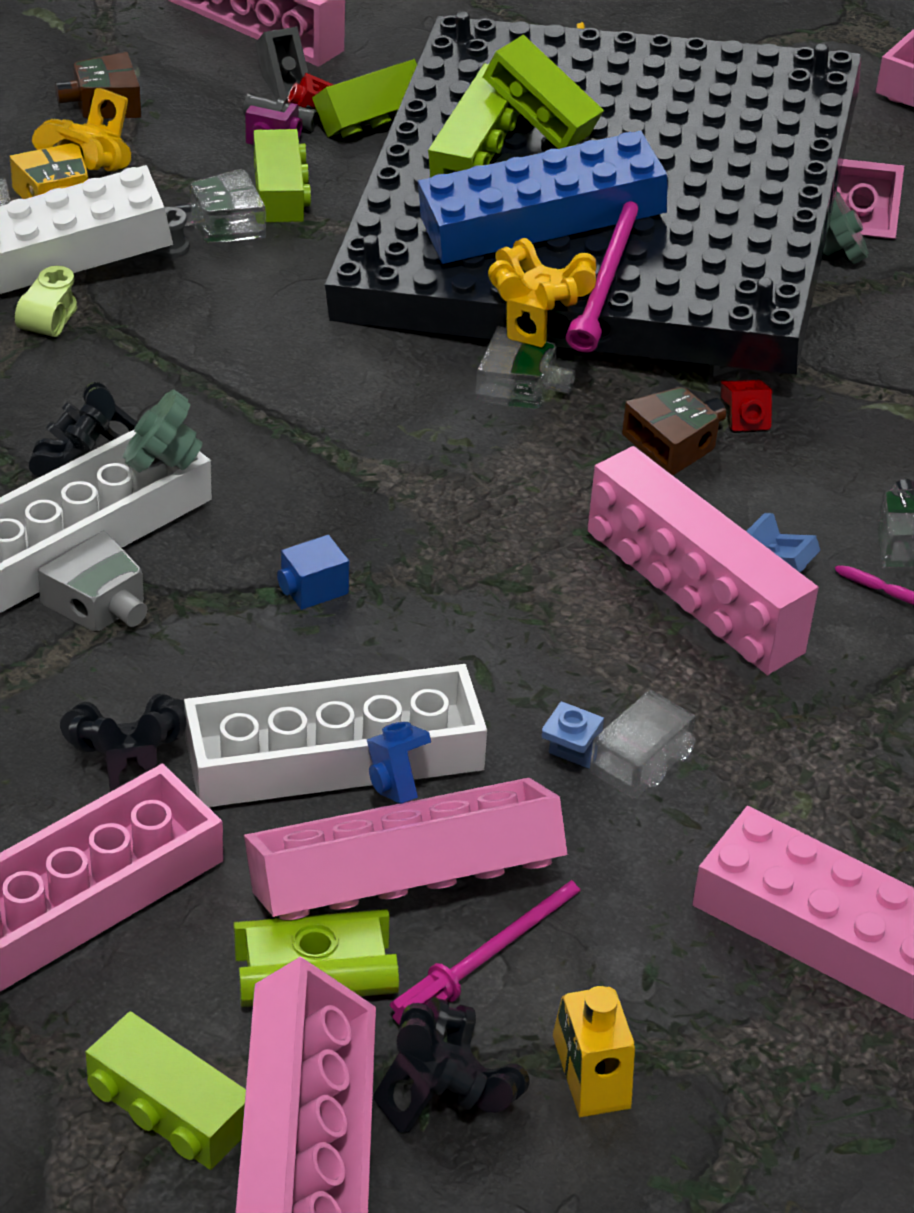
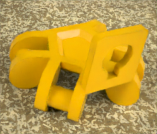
M96 88L87 123L82 125L66 119L47 120L34 131L32 143L39 150L53 147L56 143L59 146L75 142L79 144L80 150L83 151L84 163L87 169L99 170L103 167L106 171L113 172L123 169L131 161V151L121 138L128 99L108 90ZM105 100H110L115 105L116 115L106 126L103 125L104 118L101 115L100 107Z
M527 238L515 241L513 248L503 247L499 249L495 255L496 262L488 270L489 280L497 288L500 296L507 301V337L511 340L538 347H543L546 343L547 310L554 308L555 301L560 300L565 306L576 305L578 297L589 294L596 284V259L591 254L579 253L575 255L570 264L565 268L554 269L546 267L540 262L533 244ZM524 311L530 313V319L534 321L537 328L536 333L528 334L518 326L517 318L522 316Z

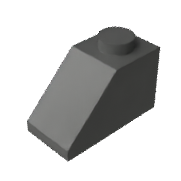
M297 27L264 32L255 43L262 76L277 100L279 98L288 100L292 86L295 83L300 84L305 73H308Z

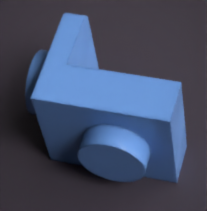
M764 513L746 531L799 572L803 571L806 565L821 551L816 535L780 534L773 513Z
M561 701L542 728V738L550 741L549 753L592 770L600 756L604 717Z

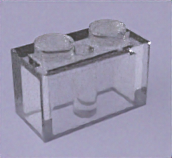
M649 689L593 739L589 772L636 800L647 788L656 787L674 763L677 761L683 762L690 755L695 745L693 730L696 716Z

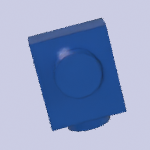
M396 722L387 725L382 729L383 734L367 739L372 765L369 767V776L373 787L380 795L400 804L418 797L407 751L431 743L430 733L411 725L410 722Z

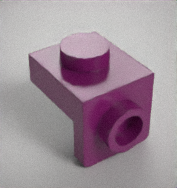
M291 103L285 112L250 105L245 112L246 143L254 145V130L297 129L299 139L303 127V120L299 118V105Z

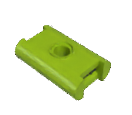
M388 910L312 915L295 920L276 918L233 922L235 960L247 961V967H239L241 1007L253 1006L254 988L257 982L300 956L360 997L398 994L399 973L397 955H385V949L389 948L390 916Z

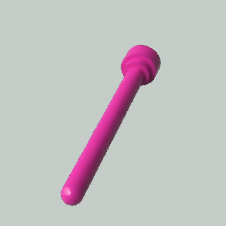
M630 201L624 204L598 272L595 288L590 293L583 315L578 316L570 323L566 334V341L577 351L591 352L598 345L602 334L598 319L638 213V206L634 202Z

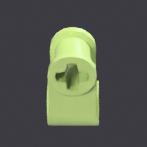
M50 266L40 272L38 278L26 294L22 295L18 301L15 311V324L19 329L52 337H58L61 334L64 325L77 310V301L72 295L71 289L75 281L73 271L65 266Z

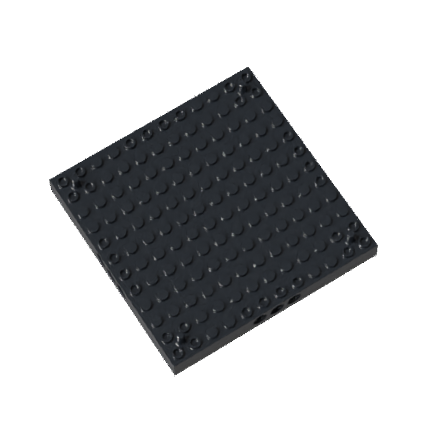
M464 11L458 12L455 16H437L326 280L325 291L329 321L518 342L507 337V301L500 296L497 288L492 284L488 276L490 266L496 262V252L442 264L421 220L418 180L430 178L428 149L483 64H489L497 50L525 35L604 110L591 134L576 145L589 140H600L618 136L625 132L642 131L667 173V213L634 221L598 319L602 334L596 349L593 351L797 375L859 91L860 53H850L845 50L829 51L828 45L824 43L816 44L814 49L810 47L793 48L776 46L769 43L759 45L740 43L735 40L714 41L705 40L700 37L681 38L670 37L665 34L647 35L636 34L630 31L614 32L602 31L596 28H569L556 24L546 26L528 24L522 21L513 23L493 21L488 18L470 19L469 14ZM520 113L515 129L508 132L500 153H495L490 164L507 161L513 157H525L558 148ZM616 224L532 244L540 262L544 266L554 269L565 268L570 264L575 255L579 253L591 254L596 259L595 273L597 278ZM590 293L583 297H578L576 305L565 306L559 300L555 301V306L552 310H547V343L553 344L554 347L573 349L566 341V334L572 320L583 315ZM524 311L523 315L517 318L518 326L528 334L536 333L537 328L534 321L530 319V313Z

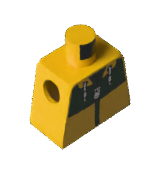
M75 142L10 155L12 188L22 199L45 194L52 189H63L81 184L88 180L80 146Z
M596 986L589 990L565 994L561 998L553 1030V1039L578 1116L585 1117L631 1109L635 1046L616 990L611 987ZM601 1061H604L605 1064L604 1074L595 1072L596 1065Z

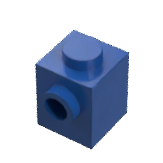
M329 534L281 550V570L277 572L279 586L285 595H290L301 610L349 594V560Z

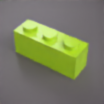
M525 35L497 50L483 75V78L558 149L574 146L588 137L604 112L590 96Z
M412 59L326 87L312 97L327 137L341 134L342 138L345 139L362 132V126L371 124L372 129L390 123L392 121L391 117L397 114L416 69V60Z
M297 129L254 130V168L259 222H304V207H311L308 164H306V144H299Z
M129 1011L85 1051L87 1082L92 1092L105 1102L112 1101L127 1111L133 1121L142 1129L147 1131L154 1130L170 1141L176 1152L185 1159H195L209 1170H212L242 1140L246 1089L133 1012Z

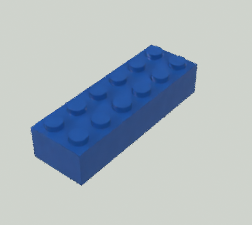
M642 131L625 132L614 137L589 140L574 146L549 149L534 155L513 157L507 161L484 166L478 165L467 170L449 174H437L431 178L418 180L421 220L442 264L497 252L503 247L513 248L515 241L521 238H527L531 243L615 225L618 222L624 204L630 201L638 206L636 219L667 213V173Z

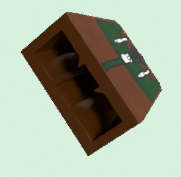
M128 52L77 61L73 64L74 80L55 82L58 104L78 102L82 116L86 119L89 117L96 88H102L126 97L128 104L125 118H141L140 86ZM105 100L100 107V112L104 119L114 118L116 115L115 105L110 100Z
M679 387L627 401L625 404L622 435L671 475H675L714 449L719 422L725 420L726 409L718 398L702 402L688 389Z

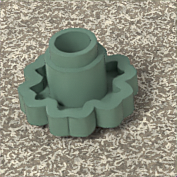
M836 192L823 254L830 256L844 249L848 259L853 264H856L868 258L867 254H869L866 242L860 233L863 230V226L856 212L850 210L841 194Z
M173 389L162 397L158 405L153 406L151 410H148L141 417L134 430L136 434L129 441L123 455L125 464L140 473L148 469L155 458L170 468L176 466L181 470H185L193 462L202 447V441L196 438L194 430L183 423L191 405L186 397Z

